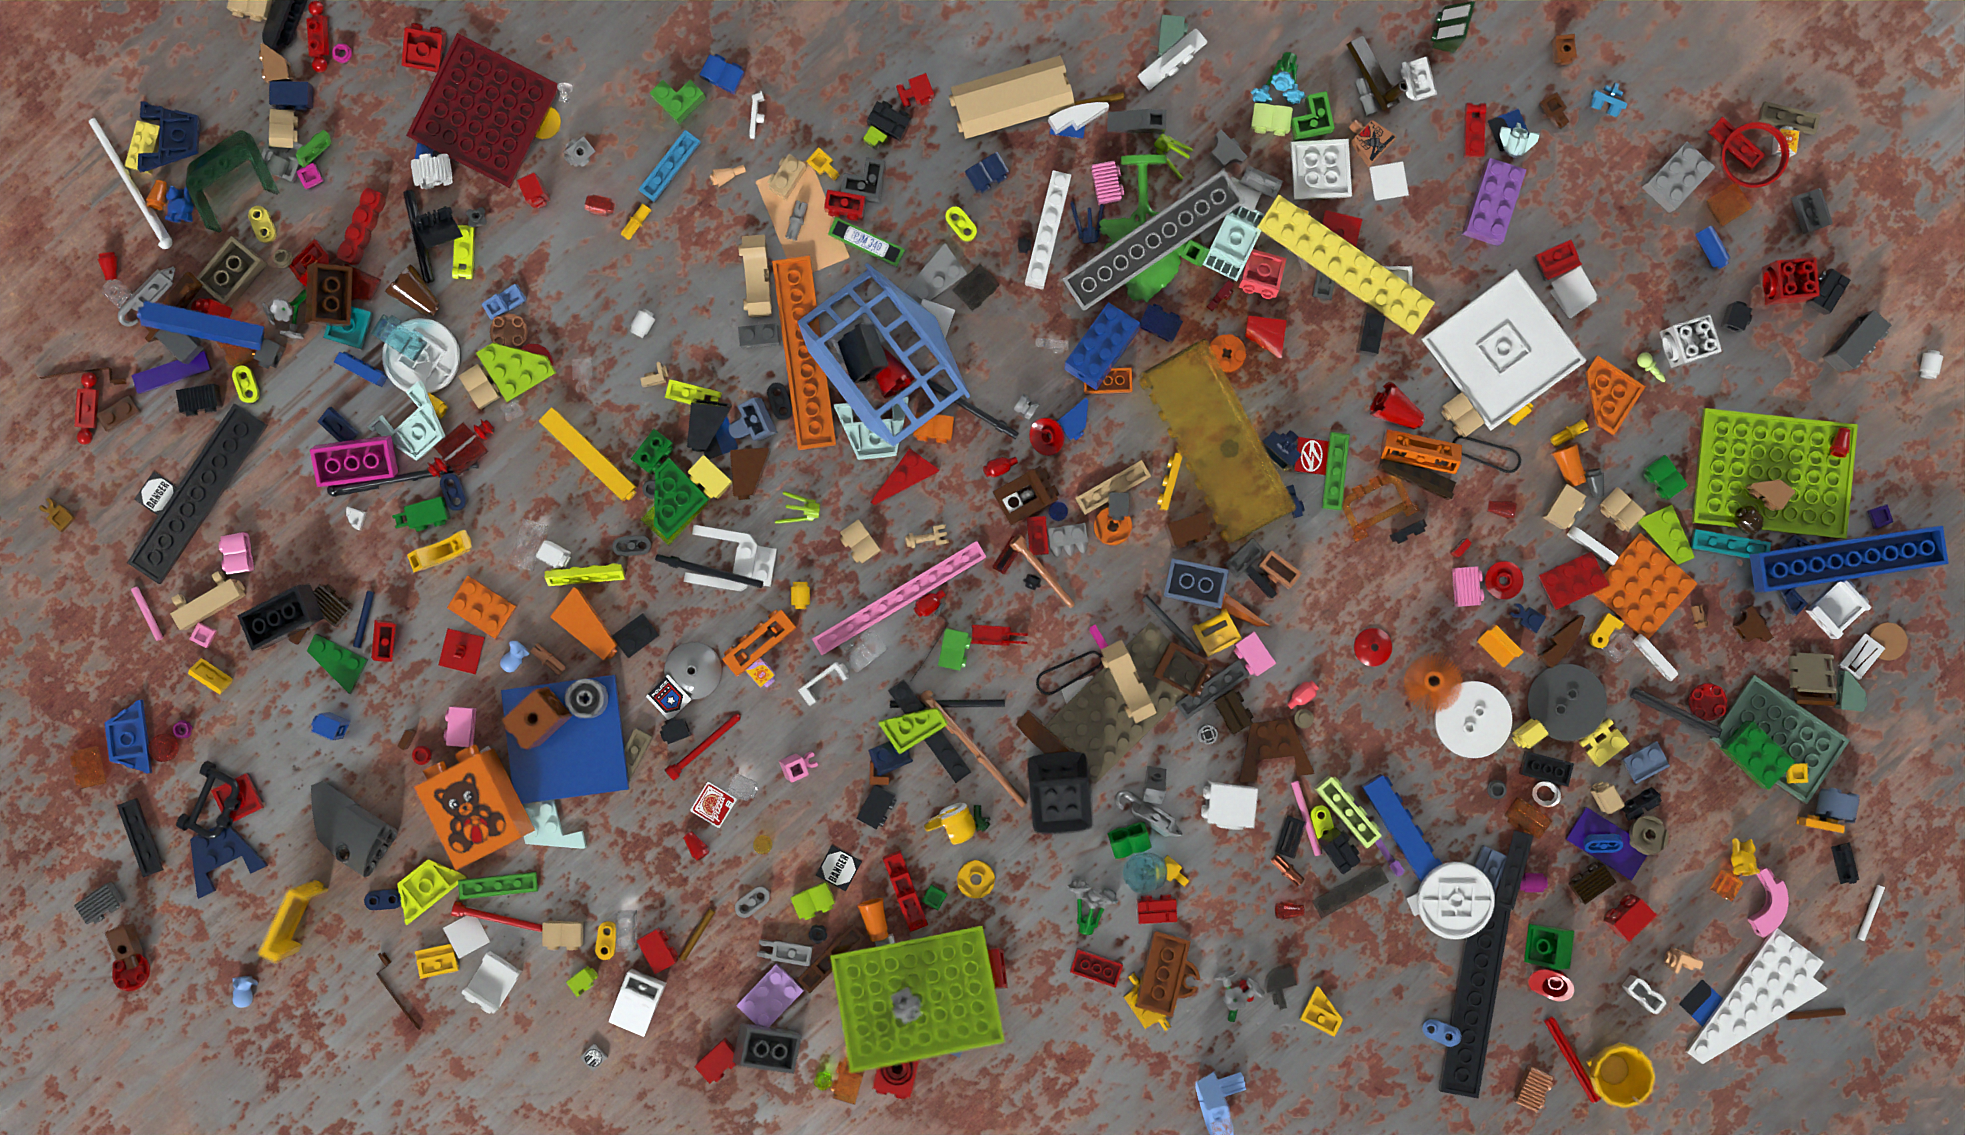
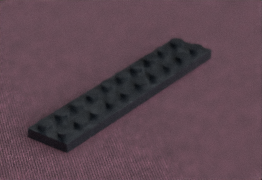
M234 403L127 563L156 583L162 584L268 425Z
M1494 905L1492 915L1487 924L1476 934L1465 938L1450 1023L1451 1026L1456 1027L1461 1032V1041L1455 1046H1446L1439 1087L1440 1092L1479 1098L1511 909ZM1450 1033L1448 1035L1449 1040L1453 1039V1036Z

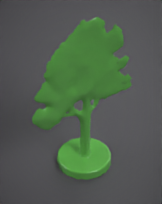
M1167 155L1121 156L1122 165H1138V208L1128 219H1103L1099 222L1101 226L1099 230L1103 236L1107 234L1112 240L1111 243L1105 245L1104 250L1146 222V214L1154 217L1159 213L1153 211L1148 203L1147 166L1165 164L1167 162ZM1189 240L1126 282L1128 296L1133 301L1143 299L1145 302H1148L1154 294L1165 288L1174 278L1175 274L1178 273V267L1181 264L1179 256L1182 255Z

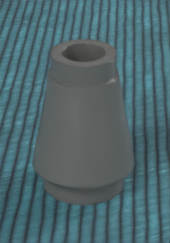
M1601 468L1586 471V482L1593 498L1604 496V473L1601 472Z

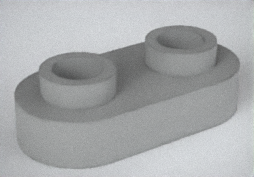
M763 886L754 888L737 901L735 905L736 914L742 918L751 916L768 903L770 899L769 890ZM759 892L764 894L763 899L757 897ZM747 904L749 909L743 910L742 905Z

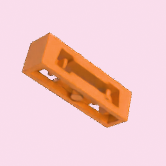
M1387 429L1382 440L1381 458L1456 474L1461 464L1462 445ZM1393 450L1399 451V455H1402V452H1406L1404 457L1392 455ZM1437 459V463H1441L1442 460L1446 461V466L1435 464V460Z
M774 610L768 615L769 620L763 623L761 621L753 628L755 632L750 636L748 634L744 635L738 640L740 644L737 647L731 646L723 653L725 657L722 660L736 677L741 675L755 661L797 628L784 610ZM774 622H778L771 630L775 634L783 628L785 630L777 637H771L752 653L750 659L742 665L741 663L748 658L747 654L742 652L738 657L736 654L742 649H747L770 630L768 627Z

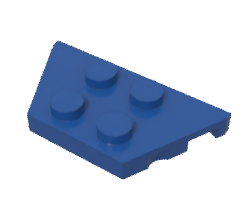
M137 700L133 705L105 722L108 755L111 762L123 764L126 767L148 774L152 773L144 703L143 700Z

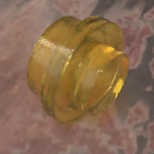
M760 835L755 838L753 848L758 854H767L772 849V841L768 836Z

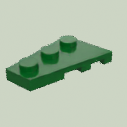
M319 634L314 635L307 649V652L351 694L368 659Z

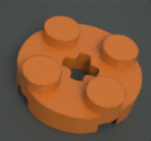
M1223 334L1216 337L1210 343L1207 358L1215 370L1231 373L1242 366L1246 358V349L1238 337L1232 334ZM1223 349L1231 350V358L1222 357Z
M1105 508L1095 518L1093 524L1094 533L1104 544H1121L1129 537L1132 530L1131 518L1128 515V517H1124V520H1112V517L1108 516V508ZM1109 521H1113L1114 523L1118 524V527L1115 528V532H1112L1111 529L1107 528V526L1110 525Z

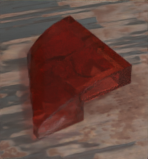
M353 267L351 300H371L379 287L381 279Z

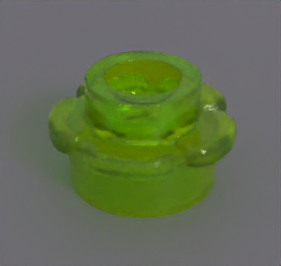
M822 1071L818 1072L816 1078H814V1085L821 1091L830 1088L833 1083L831 1074Z

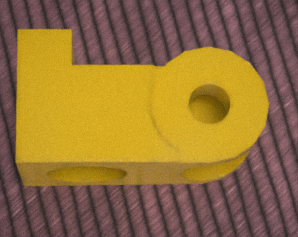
M1604 612L1588 637L1589 644L1595 648H1604L1608 644L1609 637L1614 629L1621 630L1625 623L1610 613Z

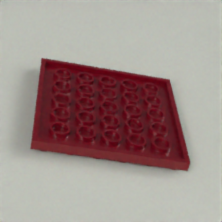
M457 33L406 136L441 154H448L449 158L511 188L561 85Z

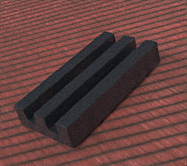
M1287 816L1275 852L1295 859L1307 822ZM1291 821H1292V822H1294V823H1293V826H1292V829H1291V832H1290V835H1289V838H1288V841H1287L1285 850L1283 851V850H1282V847H1283V844H1284V841H1285V838H1286V835H1287V832H1288L1290 823H1291ZM1300 824L1291 853H1289L1297 826Z

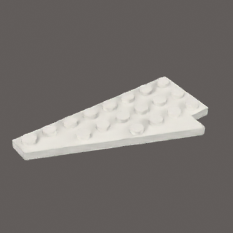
M1777 928L1767 936L1685 1052L1704 1064L1826 991L1827 988L1813 978L1824 962Z

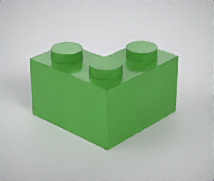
M664 80L650 92L652 98L679 125L706 99L704 93L691 80L677 93Z
M1327 91L1308 95L1305 99L1308 115L1294 117L1291 120L1294 141L1331 134L1335 129Z
M945 629L938 666L959 671L961 667L965 668L967 656H964L965 648L969 649L971 638L968 637L969 633Z

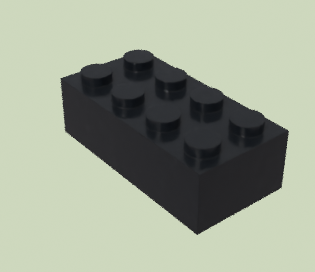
M310 583L296 585L237 615L251 651L266 649L324 619Z

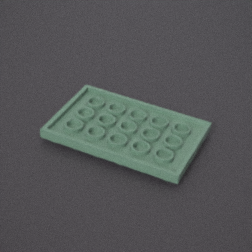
M1751 675L1718 724V727L1722 728L1719 738L1710 736L1712 741L1722 746L1746 720L1755 722L1795 763H1807L1808 783H1787L1786 772L1776 782L1778 786L1808 804L1850 741L1755 675Z

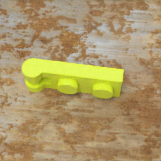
M457 225L463 237L454 240L453 279H459L460 277L473 279L475 227ZM461 265H467L466 270L461 269Z
M669 379L665 398L691 405L693 399L705 400L706 395L711 396L710 401L718 402L722 392Z

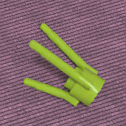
M1163 133L1154 143V146L1157 148L1156 153L1159 155H1165L1164 151L1168 153L1173 149L1187 159L1190 158V155L1175 145L1190 152L1193 151V148ZM1167 157L1166 163L1180 180H1183V176Z
M783 491V494L808 503L804 506L788 504L785 506L789 509L804 511L803 515L807 516L775 520L776 524L806 520L813 521L814 518H819L820 503H816V500H810Z

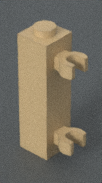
M217 571L212 574V578L218 584L217 587L188 604L182 594H177L171 599L178 609L170 614L179 630H187L246 596L243 584L239 580L237 581V579L226 580L224 573Z

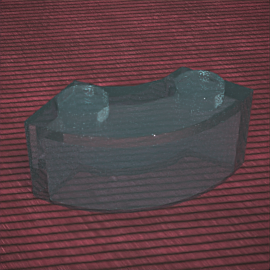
M383 314L371 334L415 362L427 345V342L422 339L424 335L415 329L411 332L400 325L401 320L391 315L389 318Z

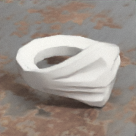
M1542 781L1533 788L1532 796L1534 800L1543 807H1553L1561 800L1560 790L1551 782ZM1548 786L1554 792L1553 799L1551 801L1540 800L1537 797L1539 787Z

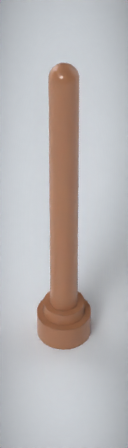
M1021 534L1013 538L1009 545L1027 558L1069 608L1074 607V601L1026 547L1025 538Z

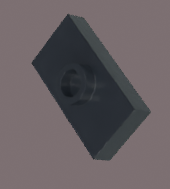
M1252 566L1245 570V573L1268 598L1271 599L1277 595L1275 590L1268 584L1270 580L1263 573L1260 575Z

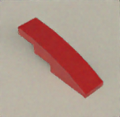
M901 850L883 856L884 864L910 932L928 926Z

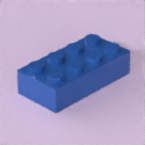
M345 351L343 353L339 352L334 360V363L380 387L384 385L387 379L385 372L378 369L374 370L375 367L372 365L363 364L364 361Z

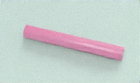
M139 587L132 588L131 591L156 641L163 639L164 637Z

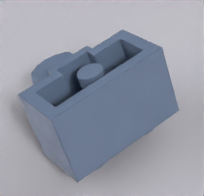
M756 397L738 405L742 417L729 425L731 436L739 439L751 434L753 441H762L778 433L763 399Z

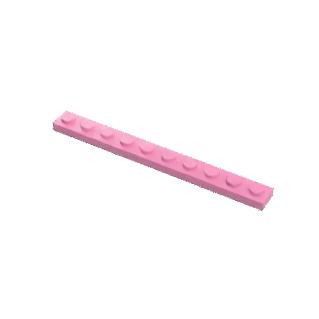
M976 541L814 637L812 640L820 654L824 655L987 557Z

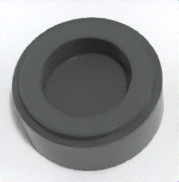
M655 480L646 481L642 487L643 494L649 499H654Z

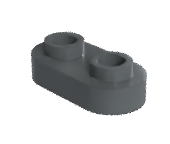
M627 536L615 539L612 547L613 551L619 556L645 555L650 552L652 543L646 536ZM641 542H644L646 544L644 549H640L639 544ZM622 543L626 544L625 550L620 549Z

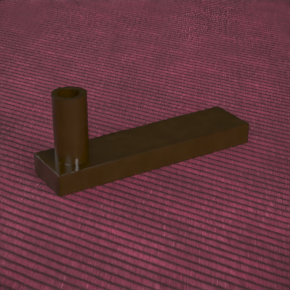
M1364 36L1346 44L1383 111L1399 104L1400 100L1398 97L1408 91L1407 83L1400 81L1394 87L1391 86Z

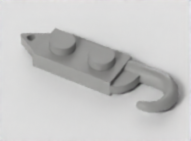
M170 267L160 271L157 269L131 295V298L118 311V320L122 325L133 326L138 323L137 319L131 322L125 320V315L131 309L138 311L139 307H143L144 301L155 303L174 284L172 280L175 268Z
M1121 790L1115 795V803L1120 809L1124 808L1120 803V798H1127L1133 802L1131 810L1134 817L1163 836L1181 837L1183 835L1175 823L1176 820L1151 803L1144 802L1127 790Z

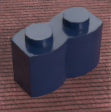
M998 152L988 156L965 171L976 193L980 191L981 193L987 192L992 188L990 185L998 182V184L1008 179L1007 175L1010 174Z

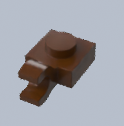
M1557 92L1539 103L1548 119L1554 117L1560 129L1569 123L1568 118L1563 113L1567 107Z

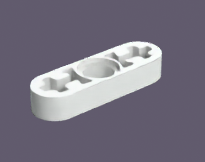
M1572 526L1567 533L1571 539L1590 552L1592 551L1594 555L1609 565L1613 566L1619 557L1579 528Z
M1639 634L1633 640L1635 646L1667 680L1672 681L1678 676V672L1646 637Z

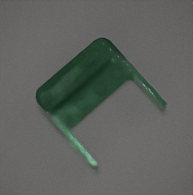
M239 130L190 162L187 167L186 187L207 229L219 233L222 229L203 189L249 160L264 190L276 195L280 193L252 135L246 131Z

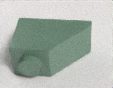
M1162 15L1157 57H1161L1182 40L1183 35H1187L1188 23H1184L1185 17Z
M1838 670L1837 692L1835 694L1837 702L1834 708L1864 712V708L1867 706L1866 692L1849 671Z

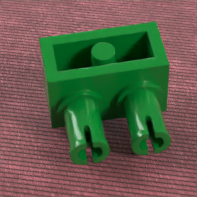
M653 429L631 457V460L652 474L653 471L655 472L662 465L661 461L663 458H668L674 450V443L656 429Z

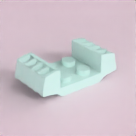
M1242 206L1228 213L1203 265L1237 281L1261 233L1257 225L1265 214L1255 209L1252 212Z

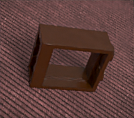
M1170 641L1152 676L1195 698L1196 694L1200 695L1204 688L1202 683L1205 677H1210L1213 671L1211 667L1213 663ZM1176 650L1204 665L1191 690L1163 676Z

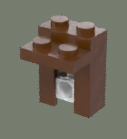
M1040 466L1035 469L1033 468L1026 474L993 491L1011 526L1058 501L1057 496L1060 494L1055 485H1050L1048 481L1050 476L1046 468L1042 469ZM1028 486H1031V491L1027 489V491H1024V493L1022 494L1017 493L1018 491ZM1034 492L1037 498L1024 505L1025 500L1027 501V499L1034 497ZM1011 497H1016L1019 500V505L1015 508L1010 507L1008 504V500Z

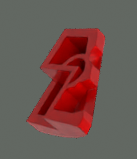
M1248 316L1245 337L1259 344L1261 348L1268 350L1275 357L1281 358L1287 320Z

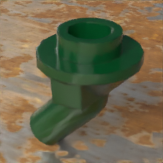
M974 805L976 831L979 832L981 830L984 832L991 825L989 823L991 818L981 817V805Z

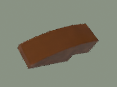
M1577 615L1548 638L1552 645L1538 655L1547 668H1553L1571 649L1582 629L1585 620L1584 615Z

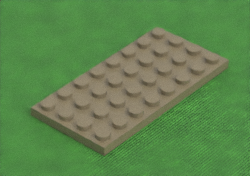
M1149 622L1125 647L1154 705L1156 714L1138 723H1135L1133 717L1129 718L1124 709L1127 705L1109 667L1106 669L1104 667L1045 725L1067 747L1073 748L1076 752L1085 753L1088 761L1089 778L1095 784L1186 695L1183 691L1152 676L1170 642L1152 622ZM1176 650L1163 676L1191 690L1200 671L1181 652Z

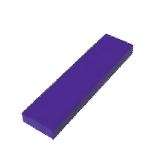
M202 351L188 365L176 360L131 376L137 393L141 394L210 371L212 367L207 352Z

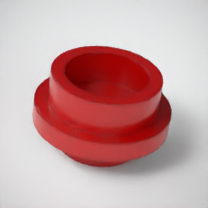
M418 746L412 752V759L418 765H425L432 758L431 750L426 746Z

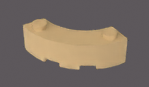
M765 234L742 236V244H739L738 248L739 255L743 256L746 280V299H743L744 310H748L749 318L772 316L770 273Z
M1117 641L1101 649L1104 657L1100 659L1105 669L1109 667L1127 705L1124 709L1128 717H1133L1135 723H1138L1156 714L1154 705L1136 672V668L1123 641Z

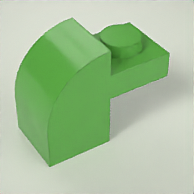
M1190 239L1181 257L1202 267L1210 249Z

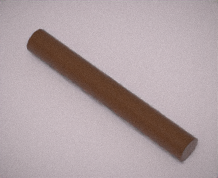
M1842 1007L1789 1012L1786 1014V1019L1797 1020L1846 1015V1010Z

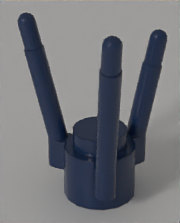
M1071 201L1070 205L1079 232V239H1082L1083 244L1098 243V238H1100L1099 229L1101 227L1099 222L1102 220L1104 205H1100L1096 231L1095 227H1092L1091 207H1088V227H1085L1083 231L1074 202Z

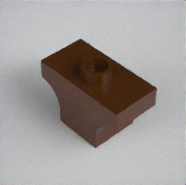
M1746 605L1740 609L1741 619L1733 627L1743 642H1750L1755 638H1758L1761 642H1768L1774 638L1766 626L1765 618L1757 613L1753 605Z

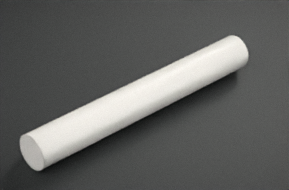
M1877 885L1857 939L1865 941L1885 887Z

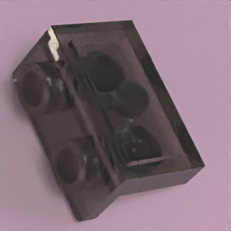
M979 264L952 291L973 311L989 295L996 291L999 284Z

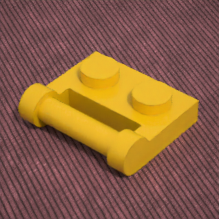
M1227 609L1222 610L1220 614L1199 625L1195 624L1192 626L1208 657L1242 640ZM1226 620L1228 625L1206 636L1203 635L1202 631Z

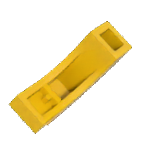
M462 530L438 543L412 551L407 556L413 572L439 565L469 552L472 548L471 539L467 535L466 530Z

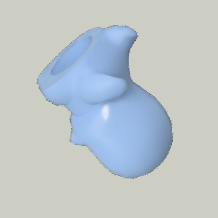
M517 640L509 642L510 651L500 660L501 668L509 673L514 672L522 664V658L530 654L528 649Z
M252 976L233 978V1004L239 1008L248 1007L253 1002L251 986L258 985V982Z

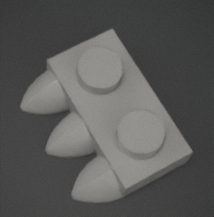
M1085 523L1047 529L1051 552L1057 558L1061 554L1062 546L1069 555L1073 554L1075 544L1080 552L1085 553L1087 550L1088 537Z

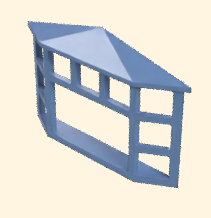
M866 263L865 266L868 270L797 322L808 352L860 420L870 431L894 447L963 394L967 399L970 397V394L936 317L870 264ZM869 278H873L883 289V292L868 303H865L856 294L854 289ZM849 294L861 308L845 320H841L832 310L831 306ZM889 297L902 316L887 327H883L870 309L884 298ZM826 311L837 323V326L819 338L808 326V323ZM863 314L869 317L917 380L878 410H874L824 345L826 341ZM907 321L921 340L903 352L889 333ZM923 345H926L940 364L924 376H921L908 357ZM944 369L957 389L943 400L938 401L926 382ZM921 386L934 406L916 419L903 399ZM895 404H899L911 423L893 436L880 416Z

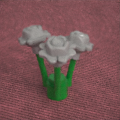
M1074 879L1072 884L1068 885V888L1076 893L1078 931L1084 935H1092L1094 928L1098 927V922L1104 909H1107L1109 904H1117L1119 900L1116 899V893L1109 888H1105L1103 891L1095 888L1091 889V886L1086 883L1085 879ZM1082 898L1088 902L1090 907L1089 914L1084 915L1083 918ZM1100 905L1101 908L1094 920V917H1092L1093 911L1096 906Z

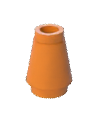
M155 180L146 199L148 207L162 210L163 206H166V182Z

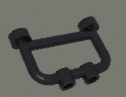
M205 761L200 768V774L207 777V780L191 816L185 813L180 815L176 826L184 831L190 829L205 838L213 839L218 837L224 828L229 829L233 824V819L229 816L232 810L237 811L241 806V801L237 800L240 788L234 778L217 770L216 764ZM217 778L229 784L232 791L224 802L225 808L222 814L216 820V828L213 831H209L196 824Z

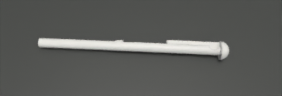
M95 118L89 120V124L160 240L158 246L162 249L170 248L173 240L153 208L147 206L138 188L130 178L129 171L124 167Z

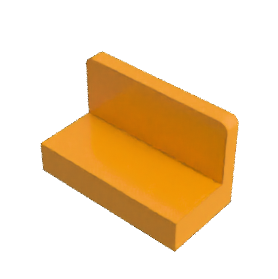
M1491 625L1477 639V642L1502 667H1506L1515 657H1519L1523 653L1497 625Z

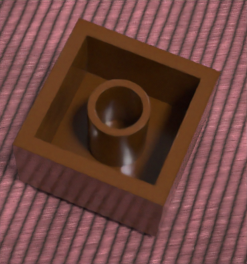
M1205 512L1165 524L1171 547L1176 546L1177 549L1188 546L1189 541L1192 540L1195 543L1207 540V535L1211 534Z

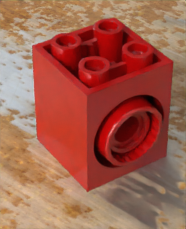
M1816 257L1777 260L1762 267L1765 305L1805 302L1820 296Z
M919 1060L900 1063L902 1067L899 1068L894 1065L877 1068L872 1089L882 1095L891 1093L895 1094V1097L905 1100L906 1097L910 1098Z

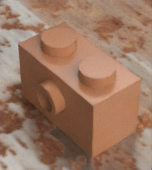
M1269 550L1257 565L1268 574L1267 578L1275 584L1279 582L1287 589H1291L1302 574L1272 550Z

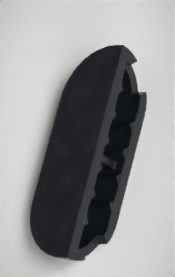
M274 0L262 32V40L265 45L270 47V49L278 50L290 44L307 0Z

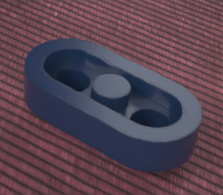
M451 473L443 475L440 479V487L447 506L455 511L464 509L467 504V498L459 477ZM450 480L454 481V485L452 487H449L448 482ZM456 498L460 499V504L458 505L455 504Z
M398 889L374 890L365 896L364 903L369 910L396 909L401 906V896ZM391 896L396 898L395 903L390 901ZM372 897L377 900L376 904L371 902Z

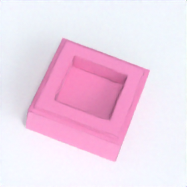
M198 622L190 640L205 648H209L217 631Z

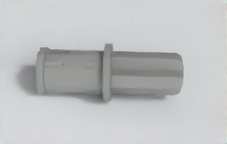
M1365 77L1357 79L1356 84L1360 93L1359 100L1363 103L1366 116L1378 113L1373 99L1374 93H1371L1370 86Z

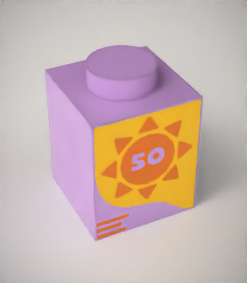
M762 657L745 670L760 688L764 685L768 688L775 681L773 677L777 675Z

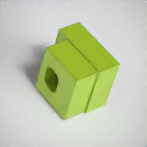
M871 125L863 140L876 149L879 144L884 146L888 138Z

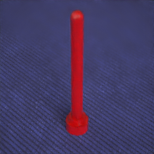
M739 714L732 716L681 761L665 768L664 770L673 781L680 777L681 770L741 719V716Z
M455 901L452 907L451 916L454 917L467 915L542 932L541 924L467 908L466 905H463V902Z

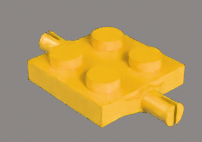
M1135 972L1131 973L1132 976L1129 975L1128 978L1134 986L1123 998L1142 1026L1146 1029L1153 1023L1159 1022L1164 1031L1168 1030L1167 1027L1171 1028L1165 1015L1135 1007L1141 981Z

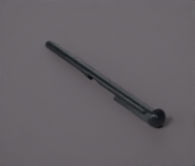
M474 461L447 466V472L441 471L440 475L478 469V462ZM428 470L395 475L392 478L354 482L337 486L330 485L327 487V493L331 497L379 489L381 485L407 480L416 481L421 478L432 477L433 475Z

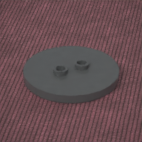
M1560 664L1546 669L1535 679L1528 694V710L1531 719L1538 720L1548 732L1547 736L1560 741H1576L1589 736L1601 725L1607 711V695L1600 680L1588 669L1574 664Z

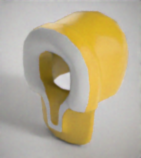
M955 803L945 807L940 811L939 815L929 819L924 824L926 831L945 826L953 845L964 843L971 839L976 831L975 820L966 803Z

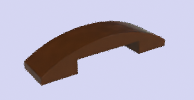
M1027 710L1016 724L1023 734L1044 754L1076 752L1073 748L1067 747L1042 725L1043 722L1030 710Z

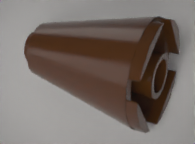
M411 264L385 290L389 296L426 317L429 314L433 316L440 309L437 306L439 301Z

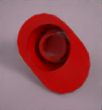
M1540 969L1533 972L1528 979L1529 987L1534 992L1552 1000L1566 1001L1573 996L1574 985L1561 970Z

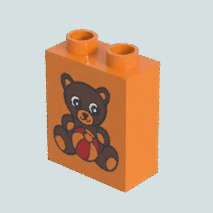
M476 744L456 753L455 756L459 764L449 769L445 762L442 761L423 770L427 780L414 787L455 870L535 831L495 749L492 748L480 753Z

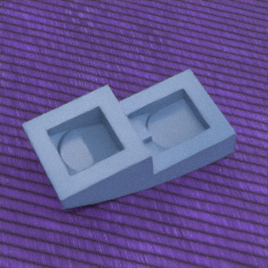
M514 284L500 294H495L483 302L482 306L490 320H493L495 317L503 315L521 305L527 299L519 285Z

